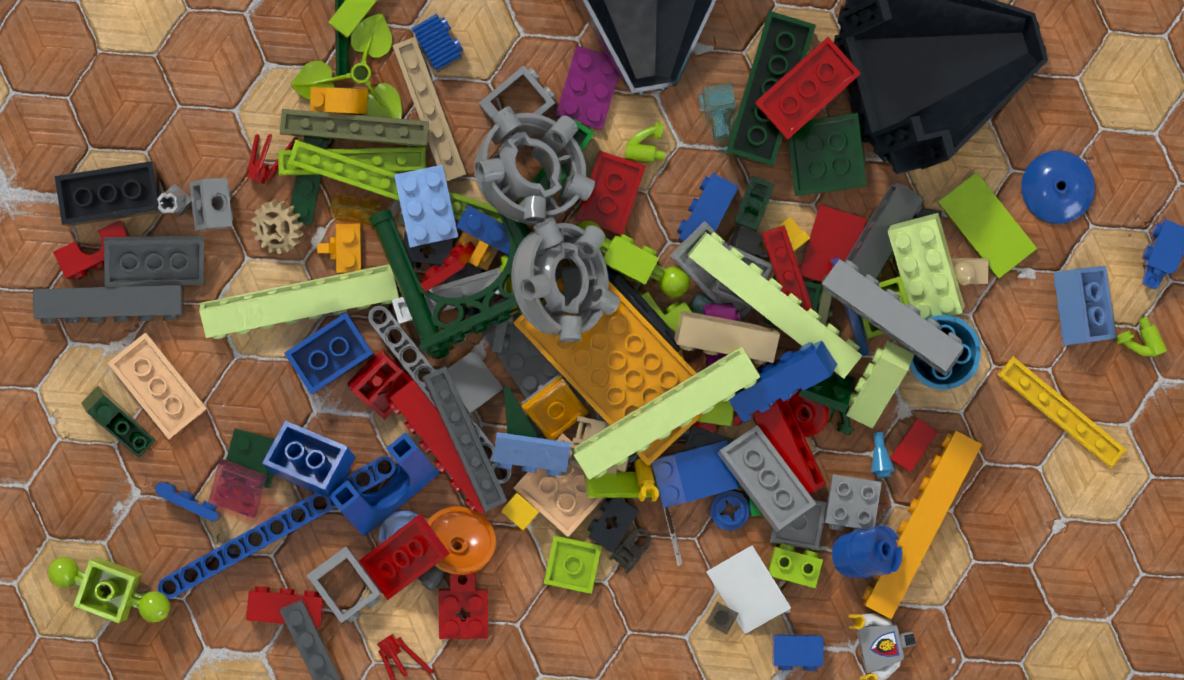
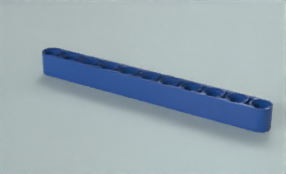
M389 456L379 457L347 475L343 483L348 480L357 491L363 493L392 477L397 470L396 461ZM383 460L389 461L392 465V470L388 474H383L379 470V464ZM361 472H366L370 476V483L367 486H362L358 483L357 477ZM315 493L164 577L158 584V592L163 593L168 599L174 598L337 506L331 499L325 497L327 500L326 508L324 510L317 509L314 504L315 499L322 495ZM297 508L305 511L306 517L302 522L296 521L293 517V512ZM275 520H279L284 524V530L281 534H277L272 530V523ZM254 532L262 535L263 540L259 546L251 543L250 537ZM232 544L238 545L241 549V554L238 558L232 557L229 553V548ZM211 556L217 557L220 562L216 570L209 568L207 564ZM189 568L195 569L198 573V578L195 582L189 581L186 577V572ZM168 580L176 584V591L173 594L165 590V583Z

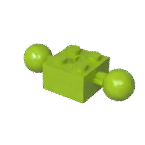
M589 220L582 221L576 225L583 230L587 226H595L601 229L597 223ZM624 234L621 237L615 235L613 241L605 237L599 249L605 253L604 261L606 267L644 287L650 277L659 282L660 289L669 297H681L689 290L691 283L689 275L678 266L665 269L657 265L659 258L655 256L656 251L647 246H643L642 249L635 246V240Z
M69 557L56 558L48 567V578L54 586L58 588H68L74 584L80 586L74 603V607L116 623L127 620L131 606L138 608L141 617L151 623L160 622L169 614L170 602L163 593L158 591H151L145 595L137 593L143 575L137 571L100 557L89 560L85 573L79 571L77 563ZM105 586H109L111 588V594H108V589H106Z

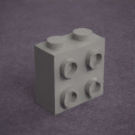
M831 474L824 523L829 524V529L842 531L844 526L853 527V531L875 527L882 482Z

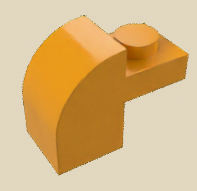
M311 87L310 111L367 114L368 90Z
M463 231L456 245L461 243L464 246L471 241L476 249L468 260L469 263L487 271L498 249Z

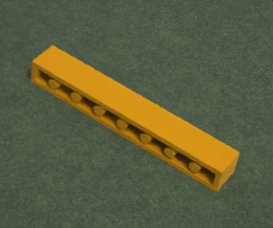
M952 431L951 434L947 433L941 444L944 449L941 455H935L930 465V468L933 470L929 478L926 476L923 478L918 488L921 490L918 499L913 498L907 509L910 512L907 520H902L896 530V533L899 534V539L896 540L897 547H902V562L899 569L888 575H874L873 577L876 580L873 586L868 585L863 593L862 599L865 600L863 605L892 619L982 446L981 443L958 431Z

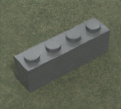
M892 182L845 261L849 260L858 266L859 273L864 277L869 274L876 280L879 279L883 274V266L887 259L894 255L888 235L890 225L909 221L915 217L921 210V203L924 198L903 184Z

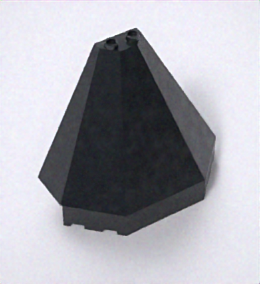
M575 0L627 89L631 93L639 95L649 90L662 91L668 89V87L677 86L716 0Z
M846 0L845 5H842L838 18V24L841 26L840 32L834 38V44L861 73L845 88L852 113H860L863 142H869L874 147L873 152L883 162H890L893 166L892 170L896 174L920 168L923 170L948 161L1048 61L1046 47L1042 40L1040 25L1035 13L997 0Z

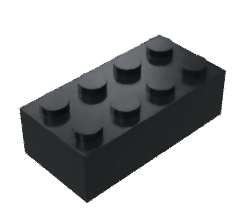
M153 161L55 176L61 223L66 227L161 212L158 209L159 204L157 201L161 195L157 164Z

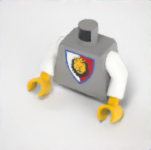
M875 613L849 615V618H855V624L849 626V628L856 629L863 665L867 675H862L860 680L887 679L900 667V661L904 660L902 648L916 646L913 631L899 634L896 624H892L889 618Z

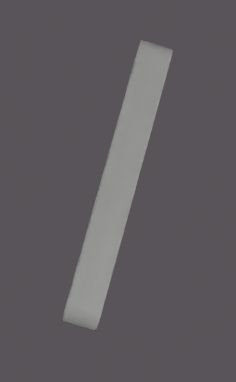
M382 306L372 308L368 315L370 324L435 406L425 383L419 379V372L422 369L427 368L433 372L436 371L387 308ZM382 310L387 315V319L383 324H377L374 321V315L377 311ZM393 330H399L402 334V339L397 344H393L389 340V334ZM408 349H413L417 353V358L413 363H407L404 359V353ZM469 414L468 416L473 427L477 430V436L482 446H488L492 450V457L488 460L494 471V468L497 466V462H493L495 446ZM507 469V476L504 479H498L499 484L505 483L511 478L512 469Z

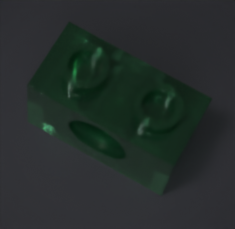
M751 176L733 224L756 232L775 184Z

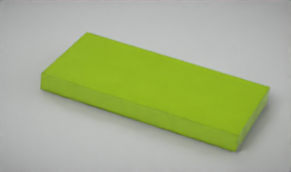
M977 172L937 202L981 258H988V268L997 279L1001 278L1037 249Z

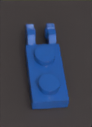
M159 482L155 486V492L159 496L161 495L162 498L212 522L218 521L222 514L216 510L217 505L206 500L202 504L194 500V494L185 490L179 493L176 486L169 484V482Z

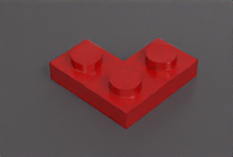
M471 241L464 246L461 243L456 245L449 251L450 255L442 261L444 264L439 267L433 265L424 272L425 278L420 285L425 292L464 268L476 249Z

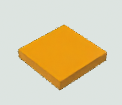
M561 376L522 405L523 409L548 440H554L577 422L578 416L584 417L589 413Z

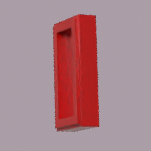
M916 418L890 459L911 472L938 431Z

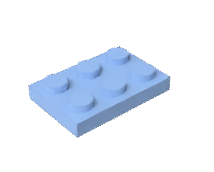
M443 165L394 175L410 247L458 237Z

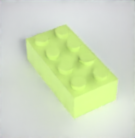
M936 213L890 225L888 235L909 303L921 311L920 316L925 320L936 315L952 316L963 313L965 305L939 214Z

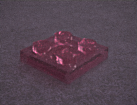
M221 459L217 467L208 502L255 518L267 475Z

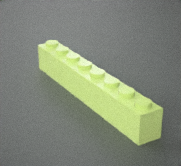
M705 232L687 256L800 345L804 346L809 342L814 344L822 340L837 363L834 371L842 378H845L862 357L857 352L860 347L849 338L845 342L838 337L841 332L830 323L827 327L819 322L821 316L811 308L805 311L800 307L802 301L792 293L786 296L780 291L783 286L773 278L767 281L761 276L764 271L754 263H751L750 266L742 261L744 255L732 247L730 251L722 245L725 240L713 232L709 235Z
M388 264L200 303L199 312L206 338L220 339L229 333L237 332V334H244L253 328L269 329L274 327L275 324L283 322L285 324H293L302 318L317 319L322 317L323 314L332 312L333 314H342L347 309L356 307L357 309H366L371 304L380 302L384 305L393 303L392 300L399 298V290L394 274Z
M740 347L572 448L573 455L589 480L593 477L599 478L611 466L615 464L618 466L629 459L628 456L636 451L638 453L645 451L649 448L650 443L656 439L662 440L671 434V430L676 427L688 425L696 415L710 412L714 405L721 400L723 402L728 401L735 396V392L743 387L747 389L753 386L757 379L760 378V375L743 347Z

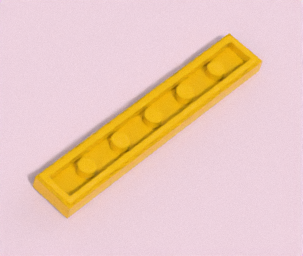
M1014 356L1009 359L997 374L1000 379L1110 469L1126 452L1127 449Z

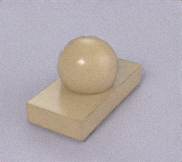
M951 258L959 285L988 284V258Z

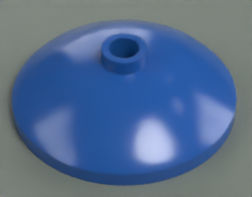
M1050 151L1038 156L1028 165L1021 181V194L1026 207L1038 219L1052 224H1064L1079 218L1091 205L1095 192L1094 177L1088 165L1080 157L1066 151ZM1059 181L1064 183V190L1057 189L1056 185Z

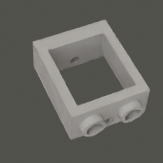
M523 65L480 101L479 106L492 120V117L499 111L491 102L522 76L527 79L546 102L533 114L545 115L556 105L553 101L556 96L547 86L543 89L537 82L540 77L532 68L527 70Z
M348 545L306 575L341 623L345 620L351 623L361 615L359 613L361 608L366 605L370 609L380 601L378 596L382 594L381 590ZM345 559H348L372 593L350 610L343 613L319 578Z

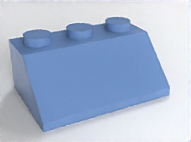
M1106 266L1054 272V287L1057 294V309L1060 315L1063 344L1071 345L1116 339Z
M497 432L493 462H497L498 468L512 469V465L522 466L521 471L536 473L537 468L547 469V475L561 476V472H567L571 443Z

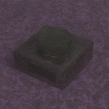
M716 601L705 623L727 635L739 613Z

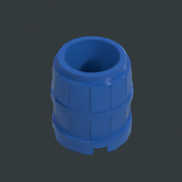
M886 525L872 527L871 529H859L841 535L835 541L832 548V559L835 568L847 578H868L874 575L881 576L896 572L902 562V547L898 548L896 540L899 539L898 535L892 528Z

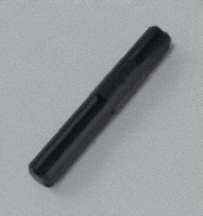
M619 274L612 279L611 283L674 350L676 352L681 350L679 348L680 345H677L674 340L675 332L625 277Z

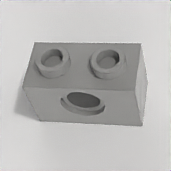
M227 178L200 179L189 182L195 231L221 230L233 227V212L230 207L229 198L230 187Z

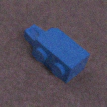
M1167 219L1162 220L1160 224H1155L1151 236L1154 237L1151 246H1146L1142 255V259L1145 260L1142 265L1145 267L1142 285L1154 290L1158 288L1165 275L1176 272L1184 254V226Z

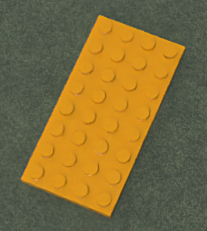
M561 276L556 281V284L563 291L564 285ZM608 280L609 290L619 296L620 304L614 313L610 315L603 313L599 321L591 329L582 333L581 341H559V335L541 332L529 323L523 314L513 324L609 425H612L697 373ZM700 413L693 417L692 422L684 427L678 426L671 430V434L668 437L651 442L649 448L640 453L636 451L637 455L650 466L703 414Z

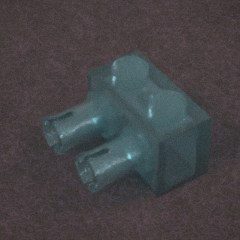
M727 83L703 87L701 94H698L697 97L699 111H704L705 117L711 118L713 139L726 138L730 134L726 115L727 113H733L736 108L733 84Z

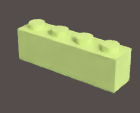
M889 341L886 342L883 349L878 348L872 359L874 364L869 362L863 374L865 379L860 377L854 389L857 392L852 391L848 405L850 407L846 416L873 428L906 375L914 353Z

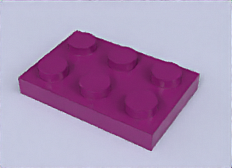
M576 46L555 117L567 116L577 120L582 125L603 130L619 76L608 55Z

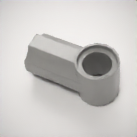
M177 184L172 185L157 199L158 209L164 214L176 212L181 216L192 205L191 197Z

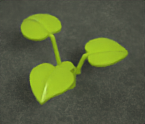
M376 14L360 22L353 30L351 46L355 51L363 52L361 63L354 65L350 73L332 78V69L329 65L322 61H312L301 68L291 82L292 88L300 96L310 100L311 87L335 88L333 82L351 78L357 84L365 83L370 92L367 101V114H363L364 116L401 119L402 106L396 89L387 83H380L373 89L368 80L371 76V70L366 65L367 55L373 58L382 57L388 53L392 45V35L384 15Z

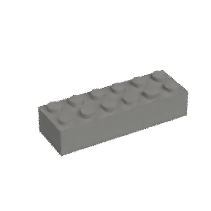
M839 259L823 281V290L946 376L963 353L962 340L951 332L946 335L941 331L942 326L931 318L925 320L920 316L921 311L912 304L908 303L905 306L900 302V296L892 290L887 289V291L881 289L880 282L871 275L867 274L866 277L861 275L858 270L859 267L851 261L846 260L844 263Z

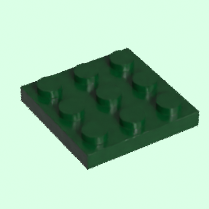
M860 113L809 120L788 139L795 196L869 187Z

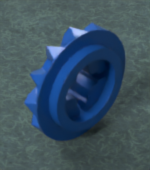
M726 491L714 498L710 511L711 517L717 526L725 530H735L746 523L750 508L748 501L743 495L735 491ZM726 500L731 506H740V508L734 511V521L728 514L720 515L726 509Z

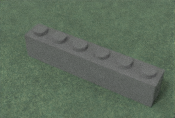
M184 286L33 289L34 319H41V324H56V319H65V323H80V318H90V323L105 322V318L114 317V322H129V317H139V321H154V316H163L164 321L178 320V316L185 315Z

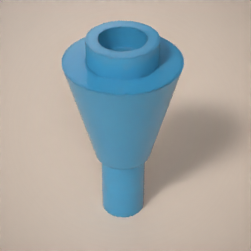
M883 432L873 433L875 449L873 452L871 474H876V478L890 477V473L894 472L895 469L884 445Z

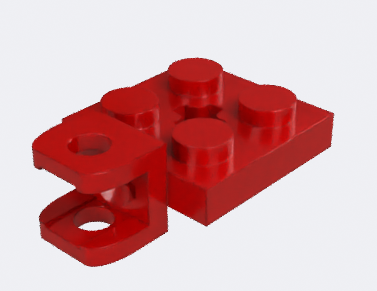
M476 572L464 574L467 577L465 580L460 579L458 574H451L450 588L438 590L439 639H488V588H476ZM463 607L466 608V612L471 614L466 617V620H462L456 614Z

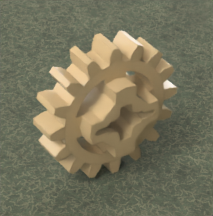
M277 200L262 204L261 208L255 210L257 216L252 218L251 221L256 226L251 228V230L257 232L258 235L254 239H261V247L269 246L270 253L277 251L278 254L285 251L288 252L300 243L298 238L303 235V232L299 230V227L303 226V223L297 221L300 213L294 215L293 205L287 208L286 201L278 203Z

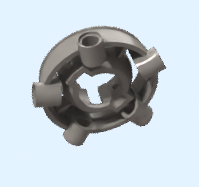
M510 106L500 110L492 117L496 125L488 132L479 147L474 173L484 197L498 212L514 221L535 226L545 219L556 218L562 215L578 198L584 201L589 198L595 186V181L586 177L585 160L579 145L573 138L578 131V126L573 119L561 116L555 122L538 114H515ZM527 134H531V135H533V136H536V137L540 138V140L535 139V138H530ZM491 140L495 145L503 142L504 145L495 154L493 159H487ZM525 145L534 146L531 156L543 166L547 181L550 182L549 190L545 191L540 183L536 184L527 181L518 172L515 157L517 152H521ZM563 164L567 173V179L564 181L561 187V165ZM561 189L558 200L563 203L558 207L552 197ZM520 197H525L519 205L515 203Z
M548 218L533 227L535 231L523 239L515 253L511 272L513 293L520 311L536 329L546 334L559 335V341L578 342L582 340V333L591 329L599 321L603 313L606 315L614 313L620 304L619 296L609 290L607 268L599 249L605 240V234L595 226H587L583 230L574 224H557L554 218ZM571 259L576 265L565 267L560 271L564 285L562 295L555 281V270L560 260ZM543 297L547 303L541 304L539 298Z

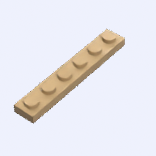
M416 37L392 45L420 121H429L428 143L437 166L443 165L446 182L467 175Z

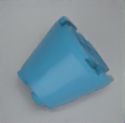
M949 315L932 316L930 318L942 326V332L946 335L951 332L962 340L963 353L946 376L915 354L909 369L914 377L925 386L938 390L953 389L966 383L977 371L981 356L980 341L973 328L964 320Z

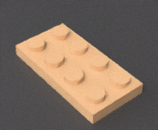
M147 332L108 362V365L168 439L174 437L208 409Z

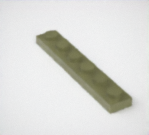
M282 109L280 135L427 147L429 121Z

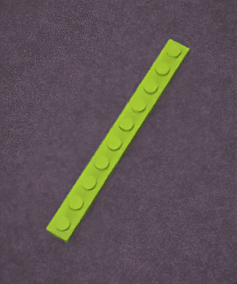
M297 139L295 140L288 164L399 200L394 177L398 173ZM448 190L455 220H459L468 204L503 223L498 211L492 205Z

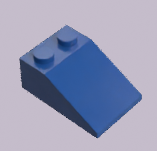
M728 440L661 455L652 463L663 508L740 487L737 479L717 454L721 449L729 445Z

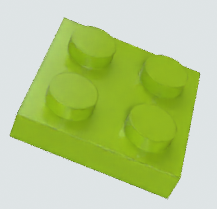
M554 535L544 584L592 594L602 546Z

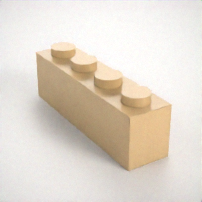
M680 310L674 340L677 345H680L679 348L688 351H694V348L703 349V352L709 355H718V352L730 354L743 347L752 362L765 365L766 362H774L780 334L776 328Z

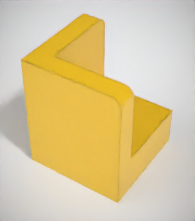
M791 217L779 225H785L793 251L810 239L808 234L802 231Z
M518 492L502 509V513L522 530L539 513Z

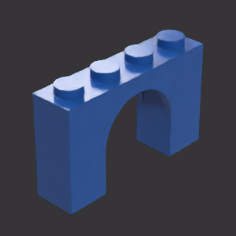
M406 433L402 434L386 448L397 461L398 466L395 475L384 487L372 493H360L347 480L329 495L341 513L363 536L367 535L440 474Z

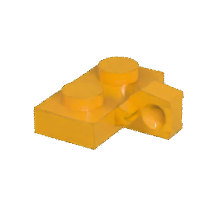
M360 223L336 224V237H330V243H317L318 254H330V260H336V273L362 270Z

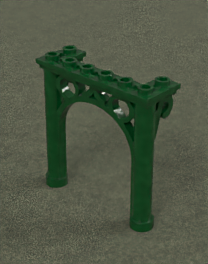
M383 210L369 217L372 230L376 231L420 336L421 345H419V348L422 352L432 359L443 358L449 354L450 350L454 349V344L463 342L466 339L465 336L472 333H482L488 329L489 325L495 322L497 324L506 322L511 318L510 315L517 312L522 313L517 305L514 293H507L505 291V283L509 276H511L513 259L520 243L531 233L527 224L514 221L498 212L510 242L509 257L503 271L493 283L478 293L460 298H447L436 295L429 290L425 292L420 285L421 281L413 266L391 210ZM499 290L500 294L508 300L491 307L493 299L498 296L495 292ZM424 295L439 303L433 311V316ZM543 297L539 298L541 304L547 303ZM447 305L457 307L459 315L456 320L447 324L440 321V314ZM462 305H466L468 309L477 308L481 312L465 319L466 312Z

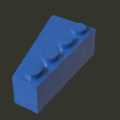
M822 340L814 344L809 342L794 353L788 351L773 363L766 362L765 365H761L756 369L760 375L757 382L747 389L743 387L735 392V396L729 402L744 423L751 419V414L759 409L763 413L770 409V405L774 404L779 398L785 401L791 398L799 388L804 391L832 375L837 363Z

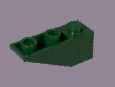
M97 386L82 401L81 404L86 413L138 458L154 443L155 439L101 387Z

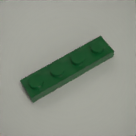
M304 137L303 142L328 149L330 139ZM296 175L290 206H294V215L300 213L297 221L302 222L304 225L312 226L322 175Z

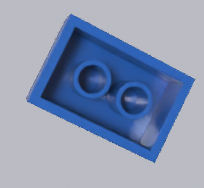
M344 313L284 352L310 394L317 393L375 355L349 313Z
M285 421L262 464L271 474L330 499L329 495L341 486L356 457L347 446Z

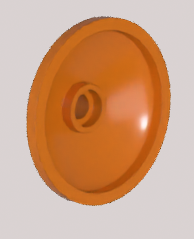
M448 507L436 512L427 521L450 553L435 565L439 569L451 574H470L482 569L491 560L495 551L496 536L490 522L479 512H472L470 508ZM458 546L461 550H455L453 547Z

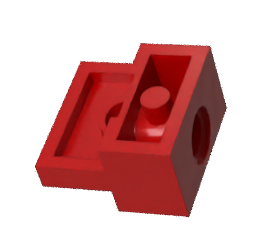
M381 348L347 384L356 396L385 420L393 412L389 405L392 402L389 396L412 378Z

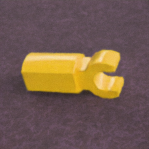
M638 459L634 462L638 486L641 488L638 494L639 499L644 501L647 497L646 493H649L652 496V501H656L659 497V490L654 486L655 479L652 464L648 466L642 459Z

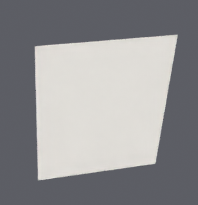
M753 545L706 571L744 634L791 609Z

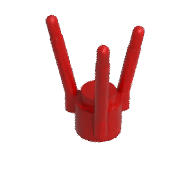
M268 134L259 160H256L259 135H255L250 162L247 167L249 171L247 177L262 184H265L267 179L272 180L275 171L278 169V159L270 170H268L270 165L264 163L272 134ZM297 137L292 139L285 150H292Z
M391 634L377 644L380 649L378 653L383 659L390 680H396L389 663L391 658L404 677L407 676V672L397 656L402 652L399 647L409 654L430 675H433L434 671L404 643L401 637L396 639L395 635Z

